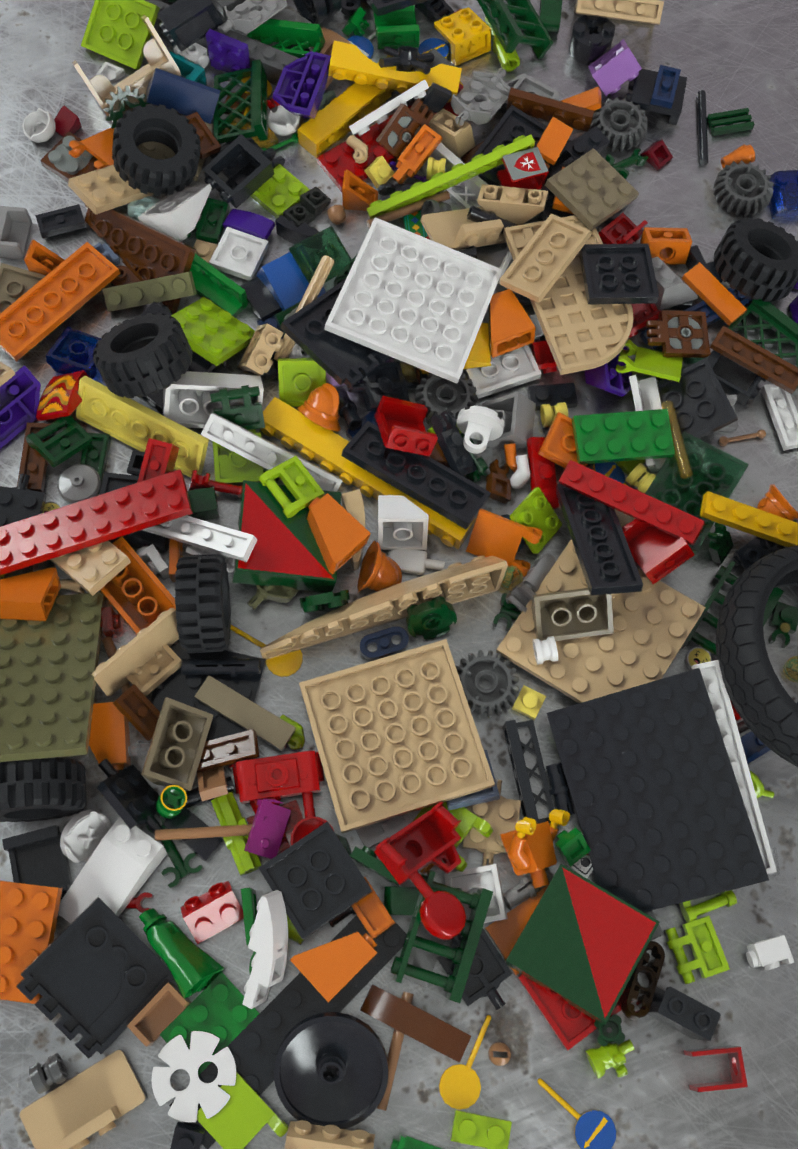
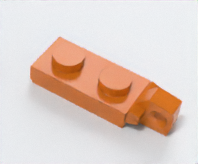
M424 124L397 159L396 167L398 169L392 176L394 181L398 184H403L408 176L412 178L416 175L443 140L442 136Z

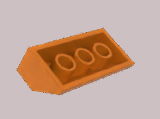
M122 536L112 544L127 555L131 563L99 591L134 634L137 635L140 630L147 628L157 620V617L162 612L168 611L170 608L176 610L175 598Z

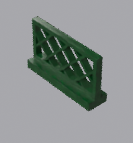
M261 59L252 61L251 68L215 75L214 88L220 90L214 111V137L218 143L234 141L241 134L245 138L258 136L259 141L268 140L267 74ZM251 76L245 84L241 82L244 77ZM230 81L225 88L220 86L221 82ZM236 85L241 87L235 93L230 92ZM246 91L251 93L246 99L241 98ZM226 95L230 98L224 104L220 102ZM236 101L241 103L235 110L230 108ZM246 107L250 108L251 110L245 116L241 114ZM226 111L230 113L225 120L220 118ZM236 117L241 119L235 126L230 124ZM246 123L251 125V129L240 130ZM225 128L230 129L227 134L220 135Z
M753 299L752 303L747 307V311L733 322L729 329L732 331L743 330V337L748 339L747 330L759 329L760 340L750 341L757 345L761 344V347L764 349L765 344L777 343L778 354L775 355L782 359L795 357V364L798 367V324L770 302L762 301V299ZM750 312L758 318V325H746V317ZM763 329L774 330L776 332V339H764ZM781 343L792 344L794 346V353H782Z

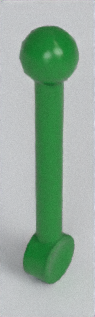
M294 133L292 138L269 148L276 150L291 142L298 143V133Z

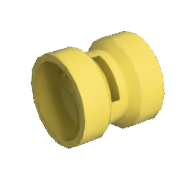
M565 402L557 403L555 406L550 404L541 405L540 417L543 428L551 427L558 412L569 417Z
M639 463L625 481L631 486H636L638 491L647 494L658 482L659 477L654 473L650 474L647 471V467Z

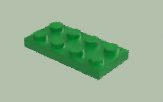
M668 409L576 415L572 418L579 464L671 458L675 455Z

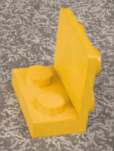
M469 7L434 22L436 30L451 44V62L455 66L491 51V28Z

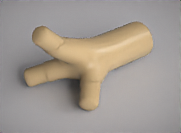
M60 580V589H68L78 594H84V591L80 588L81 586L76 581Z

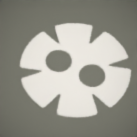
M192 1031L190 1049H188L182 1035H178L170 1040L158 1054V1057L167 1063L170 1068L153 1067L152 1089L159 1106L175 1097L168 1111V1115L183 1122H196L198 1104H200L206 1118L209 1119L217 1114L229 1101L230 1095L218 1087V1085H235L236 1065L228 1047L212 1055L220 1040L217 1036L208 1032ZM207 1061L213 1062L218 1068V1075L211 1083H204L198 1077L200 1065ZM178 1069L186 1070L190 1076L188 1087L182 1091L174 1090L170 1084L172 1073Z

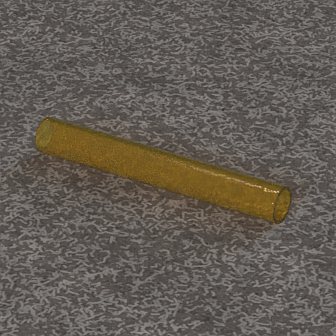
M665 401L661 404L662 409H668L675 459L680 477L683 479L689 478L693 473L672 401Z

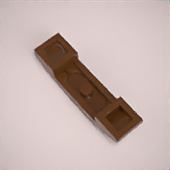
M373 984L360 1011L459 1063L471 1038V1035Z

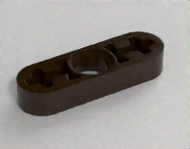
M650 941L626 985L622 997V1012L631 1020H637L646 1016L652 1004L665 960L663 947L655 941ZM648 950H652L651 955L655 957V959L649 961L650 954L647 953ZM639 972L644 973L648 977L649 985L647 988L639 984ZM637 999L636 1005L640 1008V1010L634 1011L635 1006L631 1003V1001Z

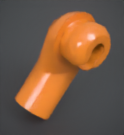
M504 444L506 464L515 472L517 470L515 458L517 456L516 444Z

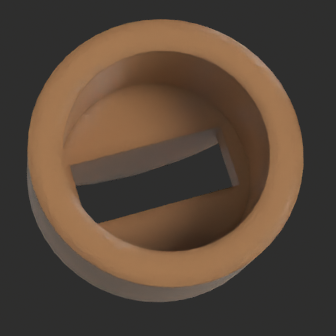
M334 205L327 210L328 217L333 224L338 225L345 221L346 212L344 206Z
M495 1042L488 1050V1057L494 1065L504 1066L510 1061L511 1051L505 1043ZM493 1051L507 1052V1058L493 1057Z

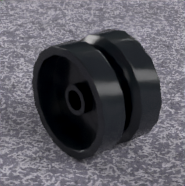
M293 0L300 15L310 21L311 24L322 23L326 20V17L335 15L342 7L341 0Z

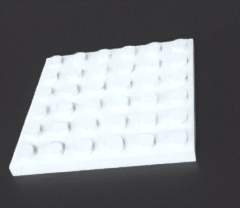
M375 217L326 321L324 330L457 384L503 269Z

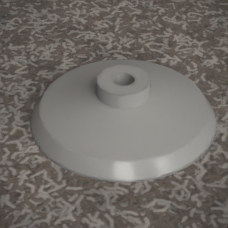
M85 464L68 467L61 473L57 482L60 496L72 504L96 496L101 487V478L98 472L93 467Z

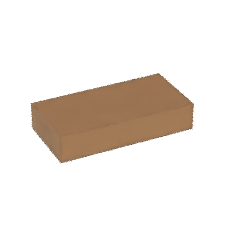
M224 766L197 773L199 793L202 801L228 794Z

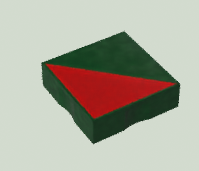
M243 480L238 531L254 535L257 538V542L247 562L238 559L234 560L232 582L261 586L280 585L297 590L332 592L337 581V571L333 575L328 571L307 521L310 510L309 506L300 510L293 517L287 518L283 513V507L267 486H263L261 482ZM279 485L291 503L297 501L286 485ZM323 490L324 495L328 493L341 505V492Z
M560 864L506 959V964L538 985L558 993L570 1005L605 1026L660 922L565 865Z

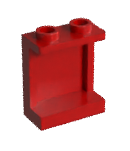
M382 396L374 416L385 448L430 457L438 437L436 434L429 433L425 429L423 421L428 412L425 405Z
M637 519L622 527L634 560L653 585L695 555L683 537L678 539Z

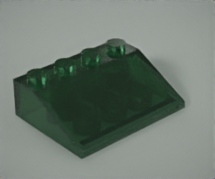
M684 431L674 446L675 455L666 459L645 494L705 521V525L694 545L687 543L689 547L699 552L708 537V533L711 532L715 524L714 521L700 517L703 495L709 491L730 499L749 464Z

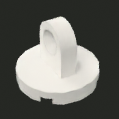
M477 405L470 406L467 410L465 408L461 409L457 417V427L465 434L463 445L468 452L474 454L482 453L486 449L488 441L498 439L503 434L505 423L503 418L497 417V412ZM473 438L476 440H481L482 443L476 445L473 444L470 441V439Z
M92 809L73 814L72 816H66L59 825V830L62 833L60 847L63 854L75 863L87 862L102 838L112 827L110 820L100 811Z

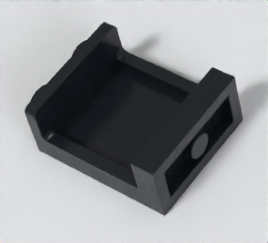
M641 69L639 75L632 81H629L628 90H631V93H627L626 101H632L635 106L640 105L641 110L670 115L668 124L677 125L682 111L687 77L679 76L673 105L669 109L650 104L658 72Z
M53 825L2 839L4 850L9 852L14 882L63 888L61 899H63L73 883L68 857L63 854L60 847L62 833L59 830V826Z
M656 987L652 1004L647 1014L692 1039L711 1041L721 1016L719 1012L673 987H667L665 991Z

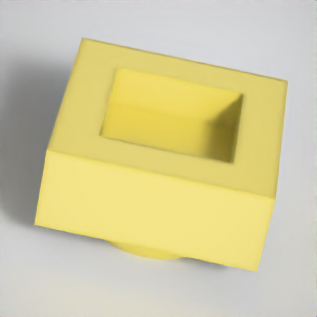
M383 156L377 157L364 170L376 188L385 184L394 175L393 170Z
M523 685L512 710L535 720L546 696Z

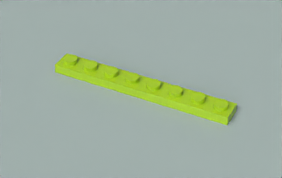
M521 135L515 138L513 143L506 146L504 144L499 145L491 153L486 155L479 154L473 157L471 162L466 164L459 163L453 166L451 171L444 174L439 172L433 175L429 181L414 183L409 190L394 192L390 195L389 199L384 201L377 200L371 203L370 207L366 208L368 216L372 219L399 209L504 164L502 161L504 155L534 148L535 141L532 135L526 137Z

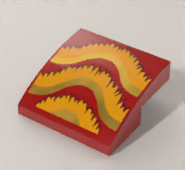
M82 370L52 377L40 398L36 414L37 420L44 421L70 416L82 402V398L77 393L79 380L84 376L89 377L87 373Z

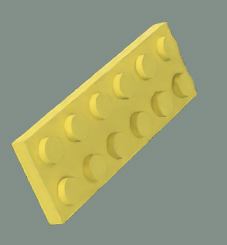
M87 376L79 380L78 395L82 398V402L76 408L77 419L106 434H110L115 439L141 452H145L149 438L174 444L179 447L174 469H181L182 473L190 478L193 470H197V474L202 475L209 442L208 438L130 398L115 395L110 392L107 386Z

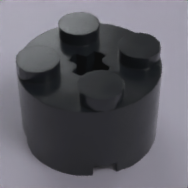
M589 15L579 17L573 25L570 38L571 56L577 62L588 65V62L597 60L611 49L615 25L609 19Z

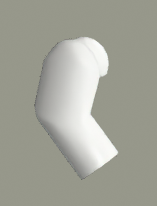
M527 454L515 457L517 470L510 479V484L514 489L523 488L531 477Z

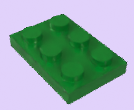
M222 972L159 1035L166 1043L176 1036L182 1035L188 1049H190L192 1031L211 1033L220 1039L212 1054L215 1055L227 1047L260 1012L255 1007L250 1009L242 1004L244 995ZM207 1061L202 1063L198 1069V1076L212 1062Z

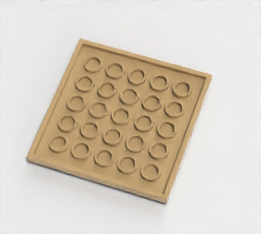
M572 539L540 584L539 589L535 592L537 595L588 588ZM638 569L643 582L642 592L611 594L614 633L556 641L558 661L546 660L543 664L537 665L533 650V639H537L531 609L532 600L530 599L525 606L527 608L526 612H521L496 649V653H501L504 658L509 659L517 666L574 701L582 703L662 679L706 607L661 581L653 585L646 574Z
M447 639L299 683L341 833L495 786Z

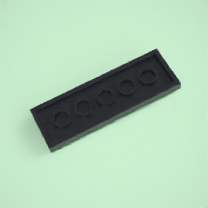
M369 421L342 451V457L464 529L469 527L480 508H483L491 495V492L431 457L385 448L378 426Z
M557 484L556 494L590 595L642 592L643 582L615 509L562 484Z

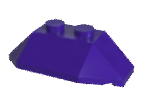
M310 51L305 54V57L299 58L285 66L274 90L273 100L294 115L315 119L325 93L331 56Z
M618 354L611 361L600 367L585 370V378L587 384L623 397L631 390L629 376H632V372L618 373L616 371V365H626L624 362L618 361L620 356Z
M25 365L17 370L12 378L0 386V448L24 430L27 422L32 423L37 419L36 414L41 384Z

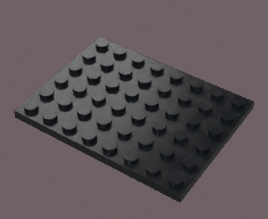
M700 668L547 713L580 827L590 848L588 854L598 886L642 912H647L769 881Z

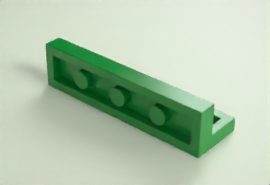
M268 19L247 34V37L261 40L259 42L266 45L279 42L272 47L298 58L305 57V54L309 51L304 50L309 47H314L313 52L320 53L326 42L319 24ZM292 44L297 45L291 49H286V47Z
M197 254L194 255L190 271L192 272L196 293L201 297L211 300L215 305L236 318L248 306L246 290Z

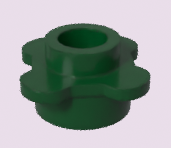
M612 1015L605 1026L594 1021V1026L598 1029L599 1034L597 1041L601 1046H607L611 1042L618 1044L624 1042L625 1035L622 1033L620 1025L622 1019L620 1016ZM610 1027L612 1029V1032L608 1033L607 1028Z

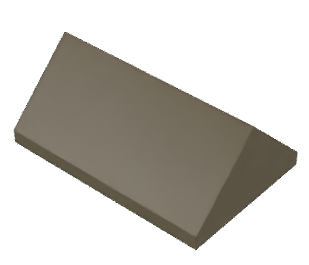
M588 588L533 595L531 609L536 637L541 641L546 640L549 636H554L555 641L614 633L611 594L591 596Z
M166 697L141 775L156 785L166 787L178 785L184 790L191 791L213 714Z

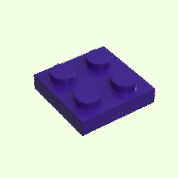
M212 29L208 30L206 41L212 67L226 73L251 68L248 44Z

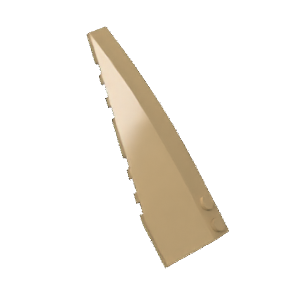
M477 556L471 562L465 564L457 562L448 566V569L377 591L334 609L260 649L262 659L267 660L405 619L408 616L407 609L410 606L431 601L438 596L444 597L446 602L455 604L499 591L508 567L507 561L495 556Z

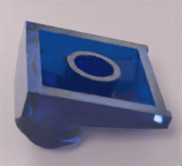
M798 170L777 171L773 173L770 181L774 183V191L769 203L772 219L798 216Z
M67 326L46 354V362L55 372L64 375L84 370L93 379L97 375V367L93 361V352L96 343L102 338Z

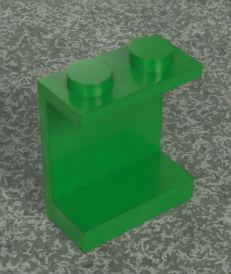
M415 5L377 16L374 12L378 50L385 49L387 46L393 49H398L400 46L419 48L420 29L419 24H416Z

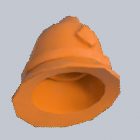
M323 384L314 389L308 399L304 401V404L297 409L312 422L332 431H341L338 422L339 393L332 384Z
M770 484L769 491L764 494L765 497L760 500L757 509L791 521L798 520V512L789 504L776 486Z
M375 540L368 547L362 561L357 586L359 591L367 588L380 591L402 582L401 568L393 559L386 556V553L381 551L379 543Z

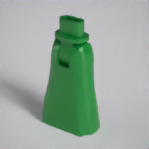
M152 908L144 911L139 916L145 925L143 930L150 945L168 966L184 999L192 996L196 991L200 992L206 989L223 972L224 968L190 941L173 921H165L167 917L164 914L159 915Z

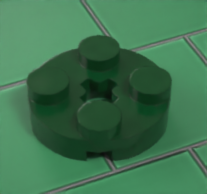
M349 590L299 598L300 606L304 609V613L325 610L324 605L327 604L328 608L341 607L348 604V600H350Z
M442 596L435 597L431 601L419 605H412L407 609V628L410 635L417 638L416 635H423L424 639L438 638L450 631L449 626L453 622L454 624L457 622V615L453 605L446 602V599Z

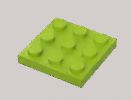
M95 0L81 46L130 68L139 70L144 58L143 47L151 37L141 17L143 15L147 16L154 26L160 7L145 0Z
M205 297L171 315L179 321L191 349L215 366L220 365L247 347L255 332L249 325L241 322Z

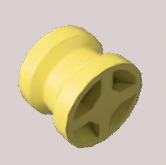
M433 157L428 158L427 180H431V177L439 172L445 173L446 158H441L440 160H435Z

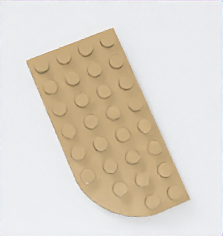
M575 215L562 217L567 221L588 229ZM545 221L504 228L503 236L513 260L517 258ZM594 228L590 231L591 237L585 244H603L597 229ZM579 252L540 303L530 299L561 375L594 369L608 363L621 352L629 339L633 326L631 304H588Z

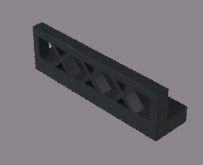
M516 720L505 721L503 732L518 797L521 800L523 818L535 819L536 824L546 821L551 823L549 817L538 819L535 806L539 801L547 807L549 814L554 810L534 721L529 720L516 723ZM528 727L531 738L525 745L520 741L518 729ZM531 742H532V745H533V749H531L530 747H528ZM525 751H528L536 758L537 763L532 770L526 767L523 755ZM537 767H538V770H539V774H537L536 772H534ZM531 776H534L542 783L543 788L538 795L532 792L529 780ZM543 792H544L545 800L541 798V795L543 794Z

